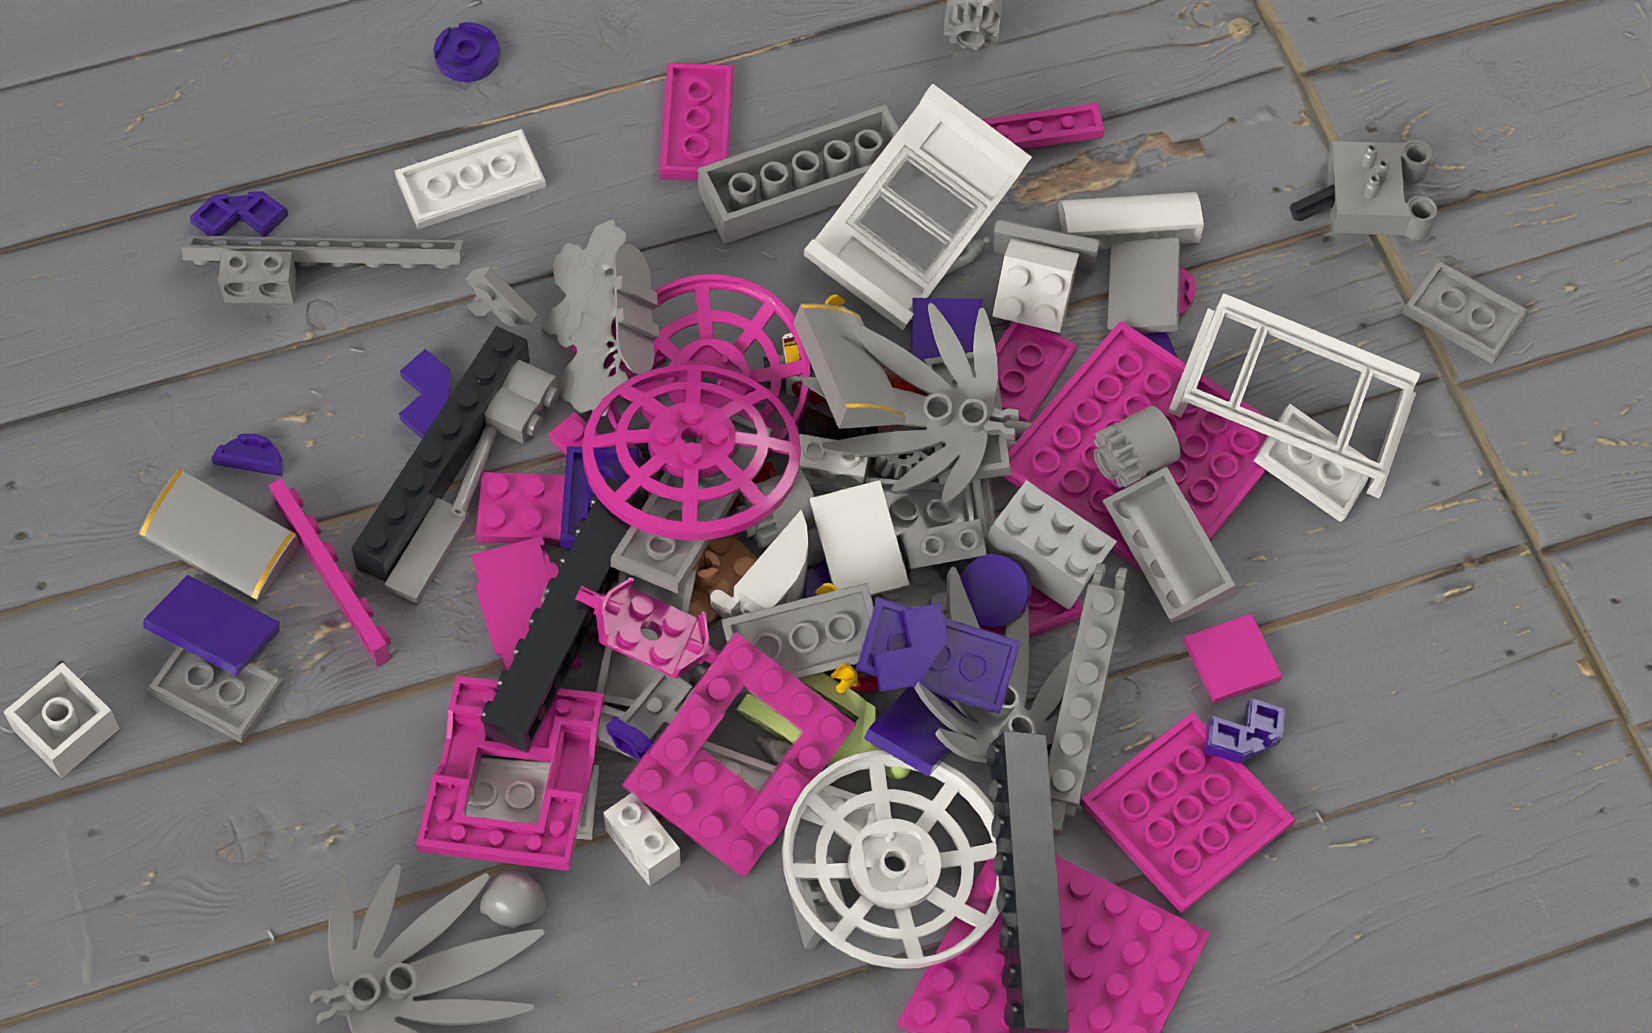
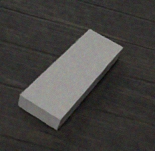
M437 498L385 582V590L418 604L470 518L469 511H466L463 517L456 516L451 511L453 504Z

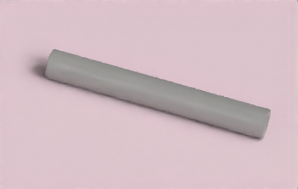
M487 425L483 429L451 509L452 513L456 516L463 517L466 514L498 433L497 429L493 426Z

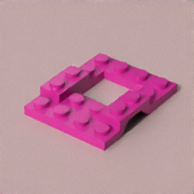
M736 632L688 694L673 720L661 736L645 752L621 786L738 875L745 877L766 847L771 846L787 824L793 805L804 788L822 772L856 724ZM742 688L746 689L801 732L758 791L701 748Z
M456 676L448 708L446 741L440 765L432 775L416 843L418 852L570 871L582 809L586 807L599 744L598 731L605 702L604 694L560 688L527 753L486 738L484 725L481 722V714L488 700L493 701L498 691V681ZM482 754L551 762L538 825L465 816L470 794H474Z

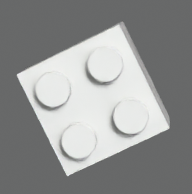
M1011 237L1003 260L992 317L1060 333L1068 308L1079 253Z
M63 663L4 711L13 731L61 779L120 729L112 710Z

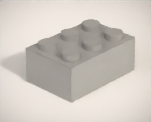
M1027 480L993 523L984 538L987 555L1006 556L1021 564L1029 576L1031 585L1068 610L1071 609L1093 578L1096 563L1103 564L1117 542Z

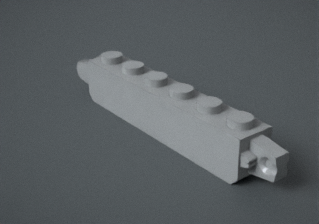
M1096 563L1092 584H1088L1048 762L1054 835L1061 836L1065 816L1074 818L1075 813L1079 811L1124 606V587L1128 571L1126 568L1120 567L1119 571L1116 572L1115 588L1113 589L1101 586L1106 572L1105 564Z

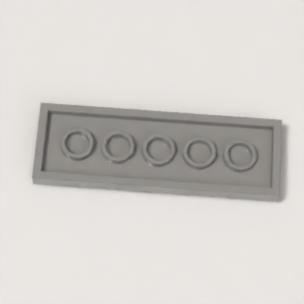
M737 415L730 418L735 431L757 434L752 421ZM766 427L768 436L773 437V429ZM687 437L684 442L699 443L701 440L697 437ZM736 445L732 461L744 471L752 461L757 448ZM720 471L712 476L698 479V489L715 487L730 481V479ZM667 472L664 473L659 481L662 484L683 489V478L673 476ZM741 490L720 499L698 502L697 522L724 518ZM651 493L641 510L653 516L682 521L683 501H675ZM631 526L611 556V567L678 593L710 540L670 539L646 533Z

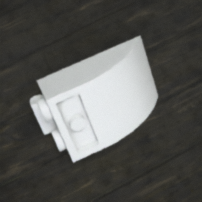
M802 510L798 512L734 586L733 597H730L721 590H714L711 593L712 611L727 619L803 598L808 572V533Z

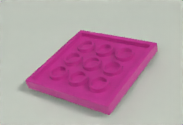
M1194 712L1187 715L1088 792L1080 801V805L1181 914L1185 913L1293 826L1295 818L1242 763H1236L1204 753L1207 726Z

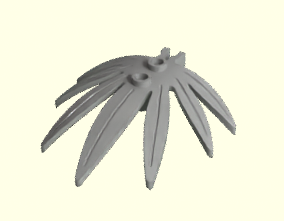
M933 303L928 305L931 327L938 350L949 373L958 384L956 388L950 386L934 370L899 345L856 322L848 321L849 331L879 363L905 382L930 394V396L926 397L893 388L906 417L905 424L899 425L925 427L927 429L877 433L826 442L822 444L823 450L843 455L879 457L912 453L945 443V447L934 452L908 471L891 487V490L894 494H898L922 486L943 473L960 457L944 485L941 500L944 505H948L968 488L978 473L984 459L988 436L1000 434L1005 439L1015 441V429L1006 428L1002 423L1008 420L1019 422L1020 414L1018 409H1005L1001 411L994 407L998 387V362L994 337L985 309H979L975 326L973 354L976 377H973L966 354L953 329ZM817 377L802 378L803 384L825 398Z
M952 567L947 574L948 619L980 628L955 567ZM1028 605L1021 618L1009 626H1004L1003 636L1019 640L1021 644L1000 714L951 700L965 715L963 716L936 697L919 681L915 685L916 692L928 709L942 723L955 731L951 732L939 727L935 732L937 738L948 749L965 759L987 763V749L1003 731L1046 735L1047 747L1053 744L1060 712L1049 721H1046V719L1063 698L1073 650L1049 675L1038 691L1030 710H1026L1025 702L1029 672ZM1112 685L1106 686L1103 701L1112 691Z
M395 864L375 893L362 921L355 950H353L354 915L347 877L345 875L340 877L334 892L328 923L329 961L337 987L332 991L326 989L314 991L309 998L311 1004L320 1001L326 1004L336 1001L342 1002L333 1004L328 1011L320 1012L316 1017L318 1025L330 1021L333 1016H347L352 1033H419L397 1023L395 1019L399 1018L431 1025L462 1026L507 1020L531 1013L534 1010L535 1006L533 1004L492 1000L439 999L413 1001V998L457 987L498 968L525 951L544 935L545 931L543 929L500 935L453 947L411 964L403 963L427 947L456 921L489 880L487 873L458 888L428 909L409 925L378 959L374 958L373 954L384 934L393 909L401 867L399 864Z

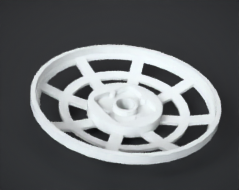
M884 750L858 753L837 761L820 772L804 788L793 805L785 827L782 846L783 870L789 892L800 913L812 928L831 945L851 957L873 965L890 968H921L945 962L962 954L976 944L992 927L1000 913L996 906V898L999 891L998 875L996 889L986 914L965 904L973 884V863L994 859L997 854L996 839L993 838L991 833V825L994 818L993 804L977 785L961 772L944 762L930 775L945 783L933 801L912 792L887 789L885 767L901 766L905 769H916ZM869 769L872 791L850 798L835 811L818 796L825 787L837 779L855 771ZM957 793L963 796L980 815L990 833L992 843L970 848L961 827L945 811ZM889 802L906 804L918 808L924 813L916 824L902 819H893ZM874 804L876 821L866 826L861 832H858L844 820L846 816L855 810ZM808 807L825 823L816 843L815 864L793 863L795 833L801 817ZM937 821L950 834L957 847L956 851L939 853L935 842L928 834ZM833 832L852 846L848 855V863L826 864L827 846ZM890 856L897 857L903 862L904 869L899 872L891 871L886 867L884 859ZM961 866L960 886L955 898L935 887L941 869ZM796 879L818 880L826 900L836 913L843 918L832 932L818 920L807 906ZM851 879L855 889L861 895L851 909L847 908L837 896L830 880ZM927 899L945 910L934 920L915 927L910 908ZM873 905L894 910L899 929L881 927L867 922L863 918ZM955 917L976 927L955 946L935 955L923 956L918 938L940 930ZM855 928L879 938L902 940L907 958L897 959L875 955L856 948L845 940Z

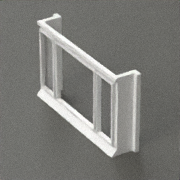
M1223 293L1215 311L1208 308L1168 413L1181 417L1188 403L1371 477L1366 494L1380 498L1416 395L1413 390L1421 373ZM1224 316L1256 329L1229 402L1196 389ZM1266 334L1361 372L1336 445L1240 407ZM1372 377L1402 388L1377 462L1346 450Z

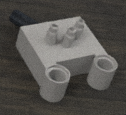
M1410 140L1407 143L1332 141L1327 158L1329 187L1292 203L1290 206L1291 215L1294 220L1303 221L1330 208L1331 233L1405 235L1413 240L1424 239L1431 231L1437 214V206L1432 199L1426 196H1415L1408 203H1405L1403 181L1415 184L1425 178L1432 158V149L1426 142L1421 140Z

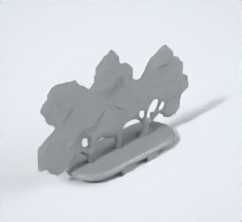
M614 219L595 227L586 249L583 250L578 244L566 243L561 253L556 255L552 264L555 285L561 288L566 297L563 302L551 309L543 331L551 336L557 335L558 342L563 347L567 348L574 344L577 348V354L563 371L558 389L560 390L559 396L565 402H571L573 408L580 413L588 410L593 412L606 395L618 385L629 380L626 373L619 368L621 359L627 368L636 374L650 371L654 364V339L659 338V325L653 322L652 307L658 306L657 292L651 290V276L648 264L639 249L632 244L625 243L626 232L621 227L615 226ZM612 268L614 274L606 276V270ZM615 316L616 339L612 336L611 333V324ZM608 341L614 342L615 344L610 349L607 346ZM617 349L618 353L613 355L615 361L607 369H604L603 363L606 357ZM616 367V374L609 376L610 371ZM609 407L605 410L602 416L607 415Z

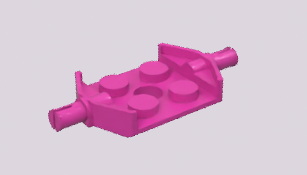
M632 577L608 591L606 595H600L581 585L575 600L595 608L593 614L597 617L599 641L615 651L675 679L697 664L702 665L704 661L712 664L720 651L708 644L710 639L706 615L703 611L696 618L630 587L634 581ZM641 629H651L656 633L658 640L646 639L642 635Z

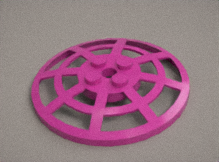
M706 274L681 278L654 290L657 292L658 306L667 300L694 291L697 312L674 320L659 332V338L654 339V358L657 352L660 351L671 360L669 366H712L739 373L759 384L771 382L770 391L778 399L782 387V379L802 375V378L812 377L811 363L793 324L795 317L784 303L760 285L739 277ZM722 289L739 292L757 299L763 305L752 321L732 312L711 310L709 290ZM774 313L784 321L792 333L801 360L781 365L775 346L763 331ZM713 322L731 324L744 331L732 345L726 341L714 339ZM696 324L699 325L700 340L686 345L681 350L669 341L673 335ZM615 328L614 333H613V335H612L615 339H616V328ZM755 340L760 343L766 352L770 367L750 370L743 355ZM609 341L607 346L610 349L615 344L614 342ZM617 349L606 357L603 363L604 369H607L615 361L613 355L618 353ZM616 367L610 371L609 376L615 375ZM675 376L666 378V380L652 381L638 386L636 389L647 393L663 385L687 382V376ZM718 379L716 385L734 391L740 396L750 393V390L732 382ZM803 381L798 403L792 414L796 426L805 410L810 389L803 384ZM686 391L668 393L674 405L686 402ZM701 391L700 403L721 408L731 402V400L720 395ZM615 401L610 405L607 415L616 431L621 416ZM766 401L764 408L759 414L763 418L766 427L773 429V438L786 441L789 437L787 427L785 426L783 429L769 419L774 408ZM641 408L642 414L649 425H651L656 416ZM745 411L739 413L741 417L752 421ZM627 444L628 448H638L635 444ZM639 449V458L646 462L641 455L642 451ZM768 450L767 457L770 456L774 451Z
M674 365L653 369L634 376L618 385L606 395L592 412L585 427L582 453L583 467L590 487L603 505L615 516L635 528L657 536L679 540H710L730 536L751 528L769 517L783 504L792 491L799 473L801 446L795 422L784 404L771 391L756 381L739 373L718 367ZM687 376V382L663 385L647 393L636 389L638 386L655 380ZM701 376L732 382L752 392L740 396L725 387L701 382ZM686 391V402L666 407L655 399L668 393ZM701 391L720 395L731 400V402L719 409L700 403ZM619 397L633 402L621 416L616 432L594 436L600 417ZM767 401L779 413L789 432L790 442L768 436L764 420L754 405ZM641 408L656 416L649 429L628 430L631 420ZM745 411L752 420L757 434L735 431L730 418ZM697 437L701 441L699 443H686L683 439ZM648 442L651 459L639 468L631 458L627 444ZM616 445L619 462L630 476L616 492L607 485L599 472L594 457V449ZM736 445L757 448L752 461L744 471L732 461ZM768 450L789 455V461L783 477L776 487L765 496L752 480L763 467ZM662 469L668 474L683 478V489L662 484L651 477ZM720 471L730 479V481L715 487L698 489V479L712 476ZM640 487L663 498L683 501L682 521L668 520L650 515L633 507L627 501ZM741 490L753 504L749 509L730 517L697 522L698 502L720 499Z

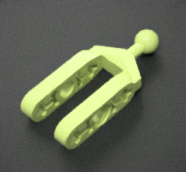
M823 672L798 678V680L833 707L856 720V725L826 767L858 753L882 750L864 739L868 728L876 721L875 706L850 689L843 694L838 693L836 686L839 682ZM747 693L737 708V711L745 718L780 740L783 739L793 744L801 733L751 694ZM901 766L885 767L886 776L894 780L906 777L911 770Z

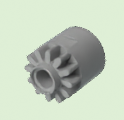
M947 0L943 34L950 36V43L957 42L963 49L978 50L983 45L988 48L991 47V41H998L1004 0Z
M1148 406L1128 416L1125 420L1095 433L1097 439L1094 440V444L1098 449L1094 450V459L1097 467L1104 477L1112 481L1116 480L1120 488L1123 486L1127 487L1145 478L1146 475H1151L1178 461L1180 458V446L1176 434L1168 419L1155 406Z
M800 469L793 489L783 504L766 519L742 531L746 538L752 536L759 548L772 544L800 510H802L805 518L807 531L816 528L809 499L813 498L814 494ZM783 474L755 485L767 496L776 487ZM741 491L739 492L741 506L735 507L736 514L753 506Z

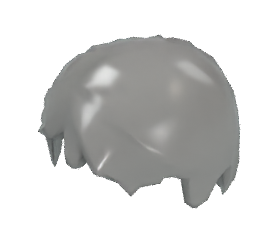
M513 869L504 870L492 877L480 903L481 914H486L494 922L510 928L536 922L543 917L547 907L545 892L533 875L526 871Z

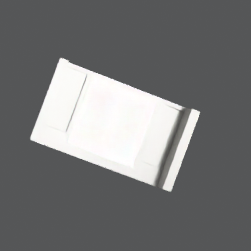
M932 83L917 108L823 230L804 249V256L901 330H904L914 315L912 313V298H928L1020 176L1032 157Z

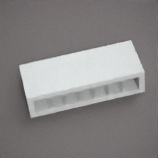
M1196 192L1059 201L1058 204L1062 232L1098 239V250L1111 249V242L1179 237L1181 244L1200 243L1204 226L1200 200Z

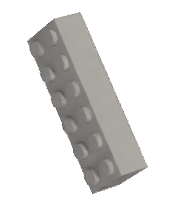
M885 104L698 168V192L723 243L727 244L843 203L899 131V128ZM907 160L887 187L912 179L913 164Z

